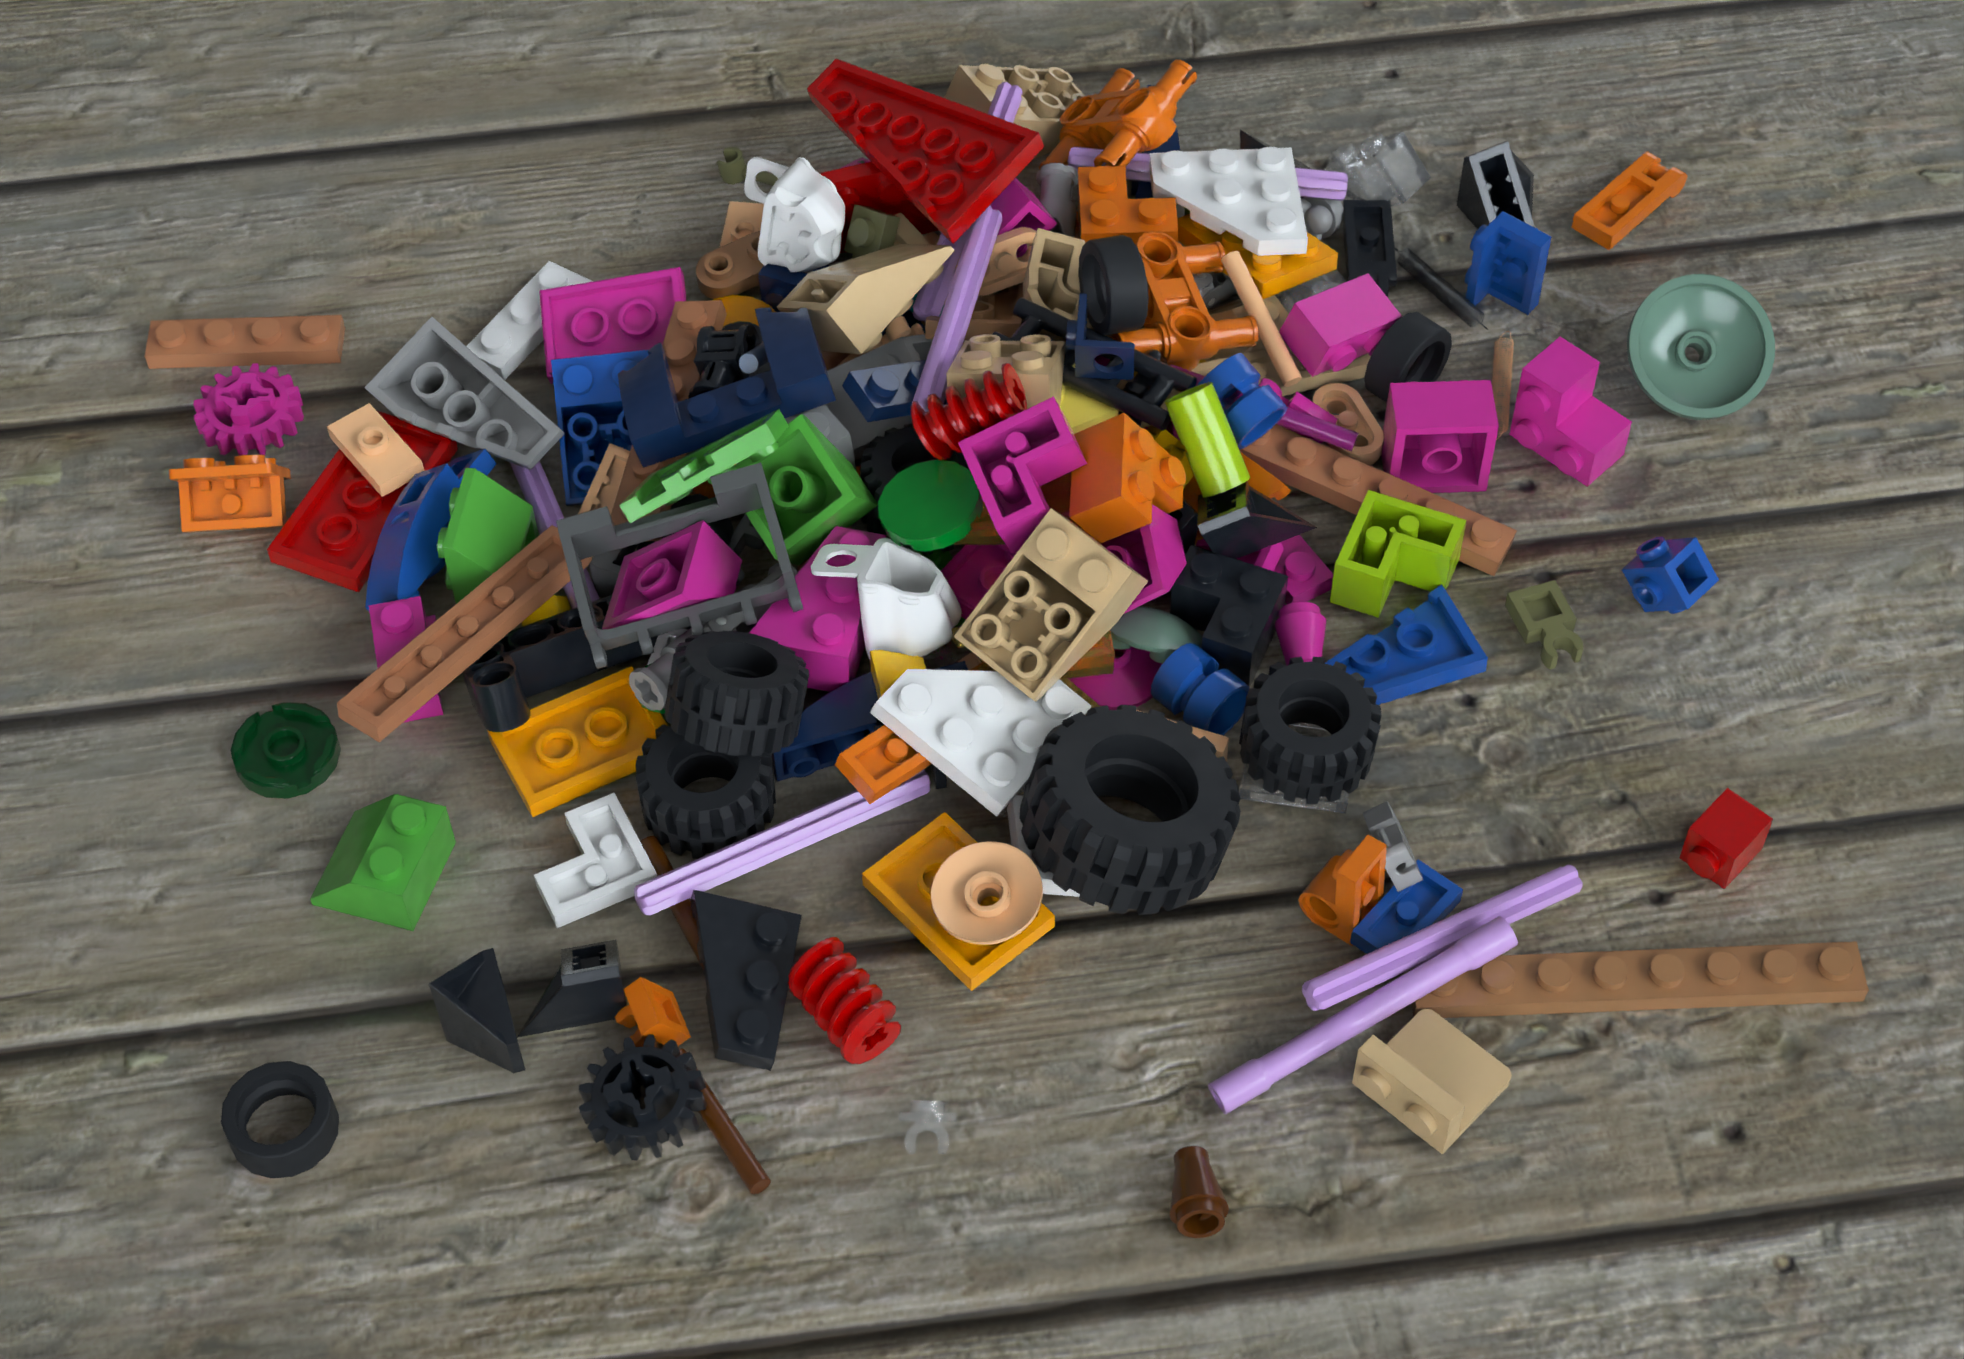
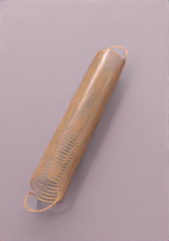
M1501 335L1494 345L1492 389L1496 403L1495 406H1503L1496 407L1503 408L1496 409V412L1499 413L1497 415L1501 414V416L1497 417H1502L1498 419L1504 420L1498 423L1503 424L1501 426L1505 425V430L1507 431L1514 342L1513 340L1511 341L1512 343L1509 345V348L1500 347L1507 346L1500 345L1499 343L1501 342L1499 341L1504 342L1500 339H1508L1501 338Z

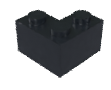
M1190 545L1185 555L1187 564L1172 586L1170 613L1178 616L1196 629L1204 631L1201 649L1218 662V670L1228 669L1250 687L1276 632L1274 624L1279 618V610L1285 606L1288 576Z

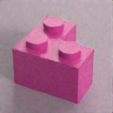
M1560 336L1522 368L1509 435L1517 439L1525 448L1532 449L1557 466L1562 473L1572 476L1588 487L1624 455L1632 421L1592 396L1600 362Z
M1054 396L958 442L996 531L1011 553L1022 547L1050 510L1040 486L1087 464L1069 422Z

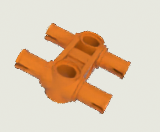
M1176 59L1170 64L1168 70L1155 86L1140 88L1138 79L1134 80L1131 85H1128L1135 77L1132 72L1124 68H1118L1099 94L1083 96L1073 102L1060 117V122L1063 125L1059 136L1060 142L1048 157L1041 162L1039 170L1043 165L1049 163H1062L1068 166V156L1072 147L1104 149L1094 159L1095 167L1101 166L1104 162L1106 163L1104 166L1126 167L1137 153L1151 151L1161 146L1176 130L1177 125L1173 121L1177 110L1176 104L1188 88L1197 80L1196 72L1193 71L1188 77H1185L1192 67L1188 63Z
M1151 231L1139 237L1135 245L1144 263L1149 297L1148 314L1143 325L1145 329L1112 334L1110 338L1118 342H1132L1135 345V349L1142 353L1152 349L1158 350L1161 356L1166 358L1168 365L1173 364L1189 371L1193 370L1201 359L1212 358L1213 355L1217 354L1218 350L1256 346L1255 342H1258L1259 331L1255 318L1249 315L1243 318L1215 321L1210 316L1193 278V274L1223 272L1222 267L1224 265L1221 259L1225 256V250L1219 241L1182 246L1181 243L1176 242L1172 237L1162 232Z

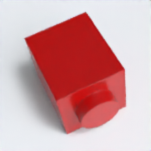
M1727 788L1689 827L1679 858L1686 862L1697 875L1710 879L1725 889L1762 850L1773 818Z

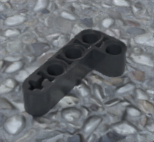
M612 595L592 602L598 629L603 627ZM578 607L512 630L463 671L462 674L472 705L485 728L492 732H505L523 725L530 718L531 712L526 698L643 655L639 641L605 650L608 666L597 669L590 644L583 630ZM658 636L651 637L653 648Z

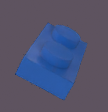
M1418 859L1416 862L1423 880L1399 892L1393 886L1352 930L1350 943L1368 954L1445 919L1460 903L1463 889Z

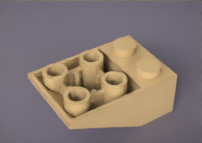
M980 64V66L959 65L944 98L988 113L999 84L1007 82L1011 85H1018L1022 89V100L1013 123L1039 132L1044 144V148L1033 158L1034 160L1052 152L1060 142L1059 136L1063 127L1060 122L1061 115L1073 102L1085 95L1072 82V76L1057 67L1032 69L1021 65L1010 68Z
M897 244L808 273L777 308L780 312H797L800 308H807L821 351L862 354L870 351L880 342L882 338L881 332L893 319L900 317L910 309L913 304L912 298L925 284L932 282L942 273L944 269L943 263L952 255L954 249L951 245Z
M1051 508L954 635V638L1036 702L1119 621L1148 583V580L1069 519Z

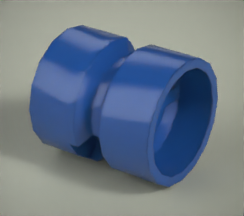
M1237 353L1221 362L1198 384L1213 383L1239 450L1253 444L1271 430L1288 409L1270 385L1260 386L1258 384L1261 375L1242 353ZM1242 393L1243 395L1234 402L1233 400Z
M1187 643L1174 651L1161 665L1151 684V695L1174 715L1183 711V721L1186 724L1219 735H1225L1243 715L1250 687L1228 669L1218 670V662L1198 645Z

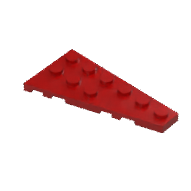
M835 59L806 88L812 102L952 244L963 235L1044 148L1039 132L839 59Z

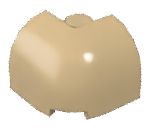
M1038 228L1032 243L1024 278L1023 298L1068 319L1077 320L1080 295L1079 256L1085 240ZM1087 318V327L1094 330ZM1042 329L1039 333L1040 335L1049 336L1053 341L1066 342V339L1045 329Z

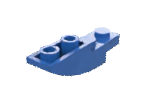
M486 449L455 458L449 465L446 463L415 474L401 492L383 526L372 558L365 605L368 611L370 605L419 596L420 592L417 589L425 579L434 576L445 566V558H439L437 542L440 529L448 527L451 518L449 513L451 491L454 487H460L465 468H475L486 476L491 472L497 463Z

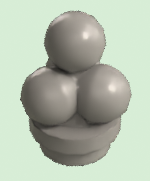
M1301 198L1305 226L1308 233L1321 241V238L1330 237L1340 228L1344 218V208L1341 201Z

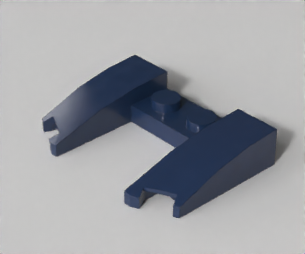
M771 308L755 309L771 370L678 402L666 353L661 342L647 351L649 355L629 371L622 370L618 373L621 400L630 441L643 468L705 447L777 409H780L784 418H788L836 401L807 308H800L797 312H772Z

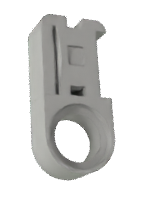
M1386 801L1363 812L1372 837L1387 844L1385 869L1397 891L1399 892L1422 881L1423 877L1409 842L1389 802Z

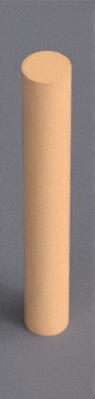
M1239 251L1226 254L1221 261L1248 315L1255 318L1259 337L1284 387H1290L1298 383L1302 377Z

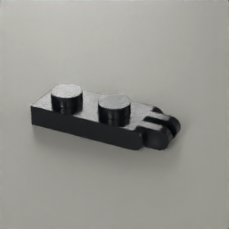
M1344 200L1343 232L1347 281L1368 273L1388 297L1389 287H1396L1397 284L1391 201Z

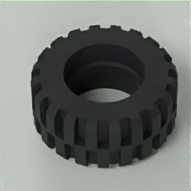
M1107 705L1094 707L1087 711L1086 716L1079 712L1063 720L1061 725L1054 727L1045 737L1042 747L1039 748L1020 805L1019 819L1023 825L1021 832L1028 849H1034L1032 857L1043 872L1049 870L1053 874L1052 880L1065 892L1069 888L1080 894V901L1091 906L1098 902L1108 905V911L1124 914L1128 909H1137L1138 915L1158 913L1161 906L1166 911L1186 905L1187 900L1199 897L1207 889L1209 882L1214 880L1239 823L1241 810L1238 804L1241 797L1235 779H1231L1233 773L1223 756L1217 758L1215 746L1205 736L1198 738L1192 733L1193 729L1190 725L1181 720L1177 723L1164 718L1165 713L1150 709L1148 713L1136 711V706L1120 705L1116 710H1109ZM1097 796H1115L1131 800L1150 810L1162 822H1146L1129 818L1108 807Z

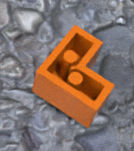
M1125 166L1078 167L1079 239L1085 240L1086 243L1089 240L1125 235L1137 244L1139 237L1144 233L1155 231L1167 234L1178 242L1176 197L1128 199Z
M1122 413L1074 434L1087 464L1071 471L1069 518L1098 543L1101 544L1151 524L1152 504L1167 514L1183 508V485L1186 482V473L1182 463L1177 457L1171 456L1153 439L1146 429L1137 425L1127 414Z

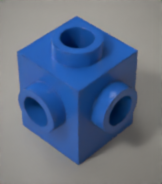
M1662 536L1652 538L1637 548V556L1622 569L1632 588L1633 596L1641 604L1644 612L1668 611L1671 614L1688 610L1719 581L1696 537L1665 540Z

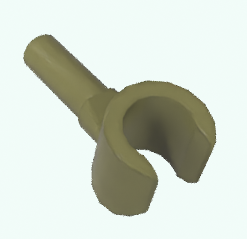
M736 147L725 148L723 154L726 162L717 161L720 175L725 183H740L745 179L747 170L742 151ZM765 171L759 172L756 176V181L773 186L778 180L774 174Z

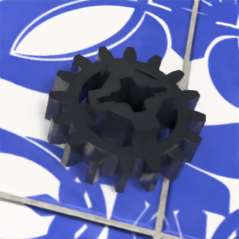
M648 1034L642 1047H636L633 1040L627 1037L624 1038L623 1052L617 1054L609 1047L603 1049L607 1061L603 1067L597 1064L588 1065L587 1070L594 1083L579 1085V1092L585 1102L579 1106V1110L585 1124H589L587 1127L593 1140L596 1143L604 1140L610 1154L615 1156L623 1146H626L631 1160L637 1161L642 1153V1149L650 1147L655 1158L662 1157V1143L669 1140L678 1148L684 1145L679 1134L683 1128L697 1131L699 1124L692 1111L706 1110L707 1103L701 1090L706 1088V1084L701 1071L696 1070L697 1065L693 1055L690 1052L681 1055L676 1041L670 1039L660 1049L654 1035ZM641 1085H644L646 1090V1097L644 1098L646 1108L643 1110L639 1098L642 1096Z

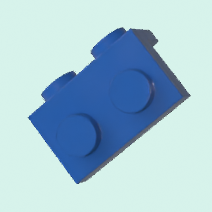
M1504 211L1488 226L1485 224L1480 226L1470 244L1473 257L1464 279V283L1468 285L1466 299L1476 306L1487 294H1490L1529 315L1539 303L1552 237Z

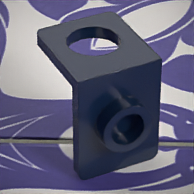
M1080 293L1077 320L1068 319L1066 350H1075V377L1133 379L1134 343L1086 340L1087 294ZM1101 354H1114L1119 356L1123 362L1117 366L1108 367L1098 364L1094 358Z

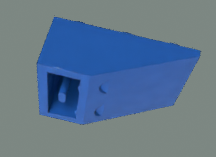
M648 350L551 360L558 427L565 433L559 439L566 506L583 504L609 443L629 451L631 450L632 443L624 415L618 373L622 370L629 371L649 355Z

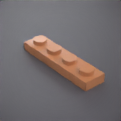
M342 315L151 320L144 356L149 369L251 366L253 363H258L259 366L341 363L345 325Z

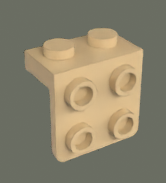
M1422 1009L1387 1044L1375 1035H1372L1358 1049L1352 1084L1443 1154L1509 1086L1511 1071L1435 1011Z

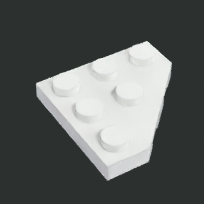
M1264 147L1262 149L1240 150L1217 149L1214 151L1190 152L1174 150L1164 153H1150L1149 170L1153 198L1176 197L1177 204L1190 210V219L1219 235L1225 231L1243 239V248L1258 256L1307 254L1308 237L1292 147Z
M907 669L876 701L870 713L997 817L1028 782L1039 748L1042 747L1045 737L1054 727L1061 725L1063 720L1079 712L1086 715L1092 705L1060 679L1035 702L997 671Z

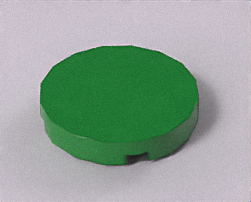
M936 459L916 463L904 469L884 487L878 501L879 519L883 529L893 542L901 546L900 542L905 545H911L914 551L927 552L946 548L963 539L972 530L971 523L976 519V516L978 515V518H980L983 511V499L970 469L955 461Z

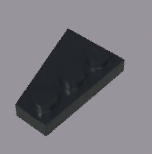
M693 890L690 903L692 916L696 918L699 937L697 948L700 963H703L707 987L705 998L715 1058L771 1071L778 1046L789 987L788 976L793 965L802 915Z

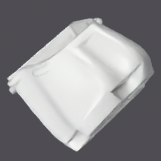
M759 157L751 158L747 163L744 193L749 199L764 204L758 244L759 261L764 266L772 264L787 267L790 272L811 271L835 261L839 256L841 248V232L845 222V204L833 182L819 174L810 165L809 161L802 157L797 158L790 167ZM767 171L778 178L768 194L764 193L756 183V176L759 172Z
M889 538L878 539L874 546L825 545L821 547L811 565V572L815 576L857 578L863 636L869 659L870 651L884 650L908 656L923 657L948 643L952 638L953 628L960 621L961 607L943 573L930 559L903 546H899ZM837 555H852L856 557L853 563L846 566L835 567L826 563L830 558Z

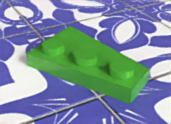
M777 409L650 474L619 506L629 523L636 521L664 504L669 506L689 495L693 488L701 483L708 481L709 484H712L711 476L736 470L735 464L750 457L752 462H756L776 451L780 447L777 440L789 428V425L780 409Z

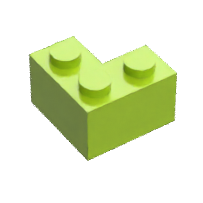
M1368 490L1335 562L1330 603L1379 618L1394 581L1430 592L1442 584L1446 590L1460 558L1467 520Z

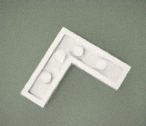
M548 261L466 347L506 380L544 340L539 291L593 281Z

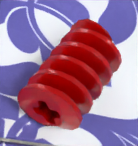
M1010 363L1002 364L1003 381L1001 382L998 381L992 371L983 372L984 389H980L972 378L966 379L964 382L966 396L964 397L961 396L954 386L947 387L945 392L947 404L945 405L936 394L928 395V412H925L917 401H913L911 405V418L914 429L925 448L933 457L939 460H946L952 456L954 451L962 453L958 442L1027 409L1024 388Z
M830 937L818 942L798 959L788 976L789 989L796 998L801 1000L802 1007L814 1016L818 1027L827 1032L830 1042L840 1048L843 1058L850 1064H862L883 1053L901 1033V1025L899 1022H890L896 1013V1006L889 1000L880 1001L883 996V990L876 984L868 985L870 981L869 973L863 968L855 969L857 966L855 956L850 952L842 953L844 951V943L838 937Z

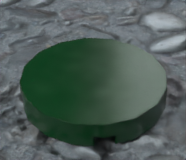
M283 702L272 705V711L265 712L262 715L258 711L248 717L235 733L230 751L237 776L250 791L266 798L281 799L307 794L323 784L337 767L341 751L337 732L328 716L322 710L306 703Z

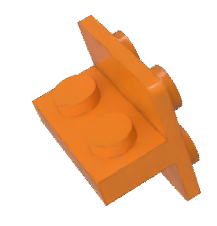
M265 455L234 456V465L226 466L225 461H215L214 458H190L183 460L184 468L169 469V479L177 481L179 484L181 530L184 533L283 527L287 522L284 480L291 479L290 469L276 465V458H265Z

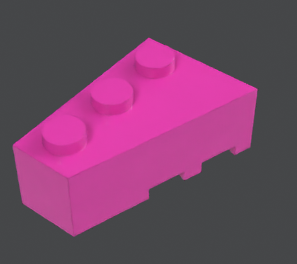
M835 526L795 576L804 610L793 612L788 598L776 601L749 632L777 641L778 644L789 647L795 652L796 656L801 657L806 663L805 668L809 670L807 688L831 692L855 679L865 648L857 578L815 576L811 572V565L821 547L828 544L874 546L878 539L887 538V535ZM837 555L830 558L826 563L835 567L846 566L853 563L856 557L852 555Z

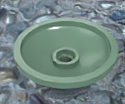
M1691 274L1665 282L1643 300L1630 323L1627 337V355L1636 382L1655 404L1683 418L1710 420L1725 417L1740 410L1760 393L1769 379L1773 368L1775 338L1766 312L1756 298L1746 289L1723 277L1709 274ZM1687 347L1694 348L1698 352L1699 360L1697 362L1687 359L1685 355Z

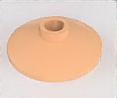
M995 841L974 843L953 853L938 869L931 888L932 907L941 926L955 938L977 945L1000 943L1020 934L1036 917L1043 898L1042 879L1033 860L1017 847ZM994 896L999 899L998 902L990 906L980 905L986 897Z

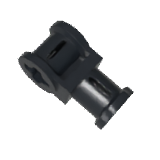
M743 324L738 330L716 331L712 326H704L700 329L697 337V353L694 359L700 378L690 389L688 399L749 377L750 373H745L740 369L739 359L742 355L760 344L757 330L753 325Z

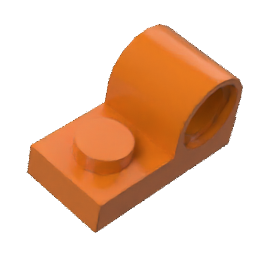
M1367 834L1354 851L1348 849L1341 856L1331 857L1299 896V905L1304 914L1318 926L1353 946L1350 943L1352 930L1384 897L1387 844Z

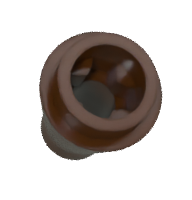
M1200 1146L1183 1147L1173 1157L1175 1170L1170 1218L1177 1225L1179 1232L1187 1237H1209L1218 1233L1224 1227L1229 1207L1210 1165L1207 1150Z

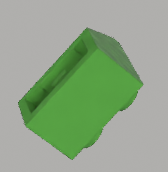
M465 468L460 487L452 489L449 501L451 518L448 527L440 529L437 542L439 558H445L447 566L445 576L447 590H453L456 604L539 536L533 506L475 468Z

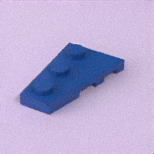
M1441 584L1428 593L1427 601L1413 610L1407 607L1394 616L1393 624L1376 635H1365L1325 662V664L1333 666L1337 661L1347 666L1346 672L1348 674L1359 673L1365 679L1363 688L1372 687L1377 695L1375 705H1380L1485 672L1488 657Z

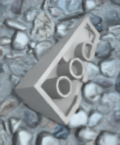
M433 317L416 332L364 387L399 420L477 450L486 449L490 455L529 470L565 434Z

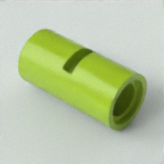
M1212 382L1187 389L1164 402L1180 442L1187 450V459L1203 497L1220 494L1243 484L1251 478Z

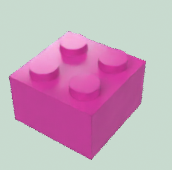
M1491 380L1390 383L1383 427L1384 442L1381 454L1383 471L1431 493L1486 491L1499 428Z

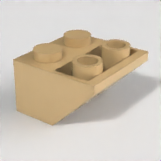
M992 334L973 336L970 338V341L965 340L947 371V387L954 386L961 396L964 397L966 396L964 388L966 379L972 378L980 389H984L983 372L992 371L998 381L1001 382L1003 381L1002 364L1010 363L1024 388L1027 409L1053 396L1060 406L1065 341H1051V338L1046 335H1028L1022 337L1020 341H1000L999 336Z

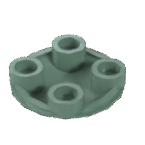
M1139 606L1123 614L1119 621L1100 640L1106 646L1115 649H1129L1132 646L1137 649L1150 651V658L1163 664L1174 651L1187 643H1195L1200 646L1202 636L1195 627L1176 615L1163 610Z

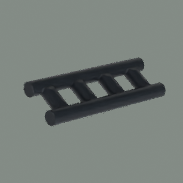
M1021 297L1014 306L1013 315L1024 321L1011 338L997 331L992 333V335L999 336L1000 341H1020L1022 337L1038 335L1042 329H1045L1066 339L1068 318ZM1087 327L1086 340L1116 341ZM1065 342L1062 381L1064 385L1162 431L1168 427L1171 421L1169 412L1160 408L1173 389L1183 392L1195 387L1197 383L1196 377L1135 349L1134 371L1154 380L1144 396L1139 398L1117 388L1116 386L1121 381L1120 379L1075 377V368L1072 367L1075 364V350H1066ZM1101 354V356L1110 359V362L1107 364L1108 367L1117 366L1123 362L1117 355Z

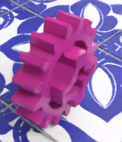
M253 363L249 372H242L237 365L233 366L232 376L227 378L219 373L215 374L216 385L214 387L202 385L200 390L203 399H197L193 402L196 411L194 420L199 434H203L208 447L217 445L220 454L224 456L232 449H237L239 456L247 455L250 449H256L259 455H265V446L271 443L281 448L284 446L281 436L283 434L295 436L298 433L295 422L304 420L301 408L303 406L298 386L294 387L292 377L289 374L280 377L275 366L267 369L265 373L260 372L258 363Z

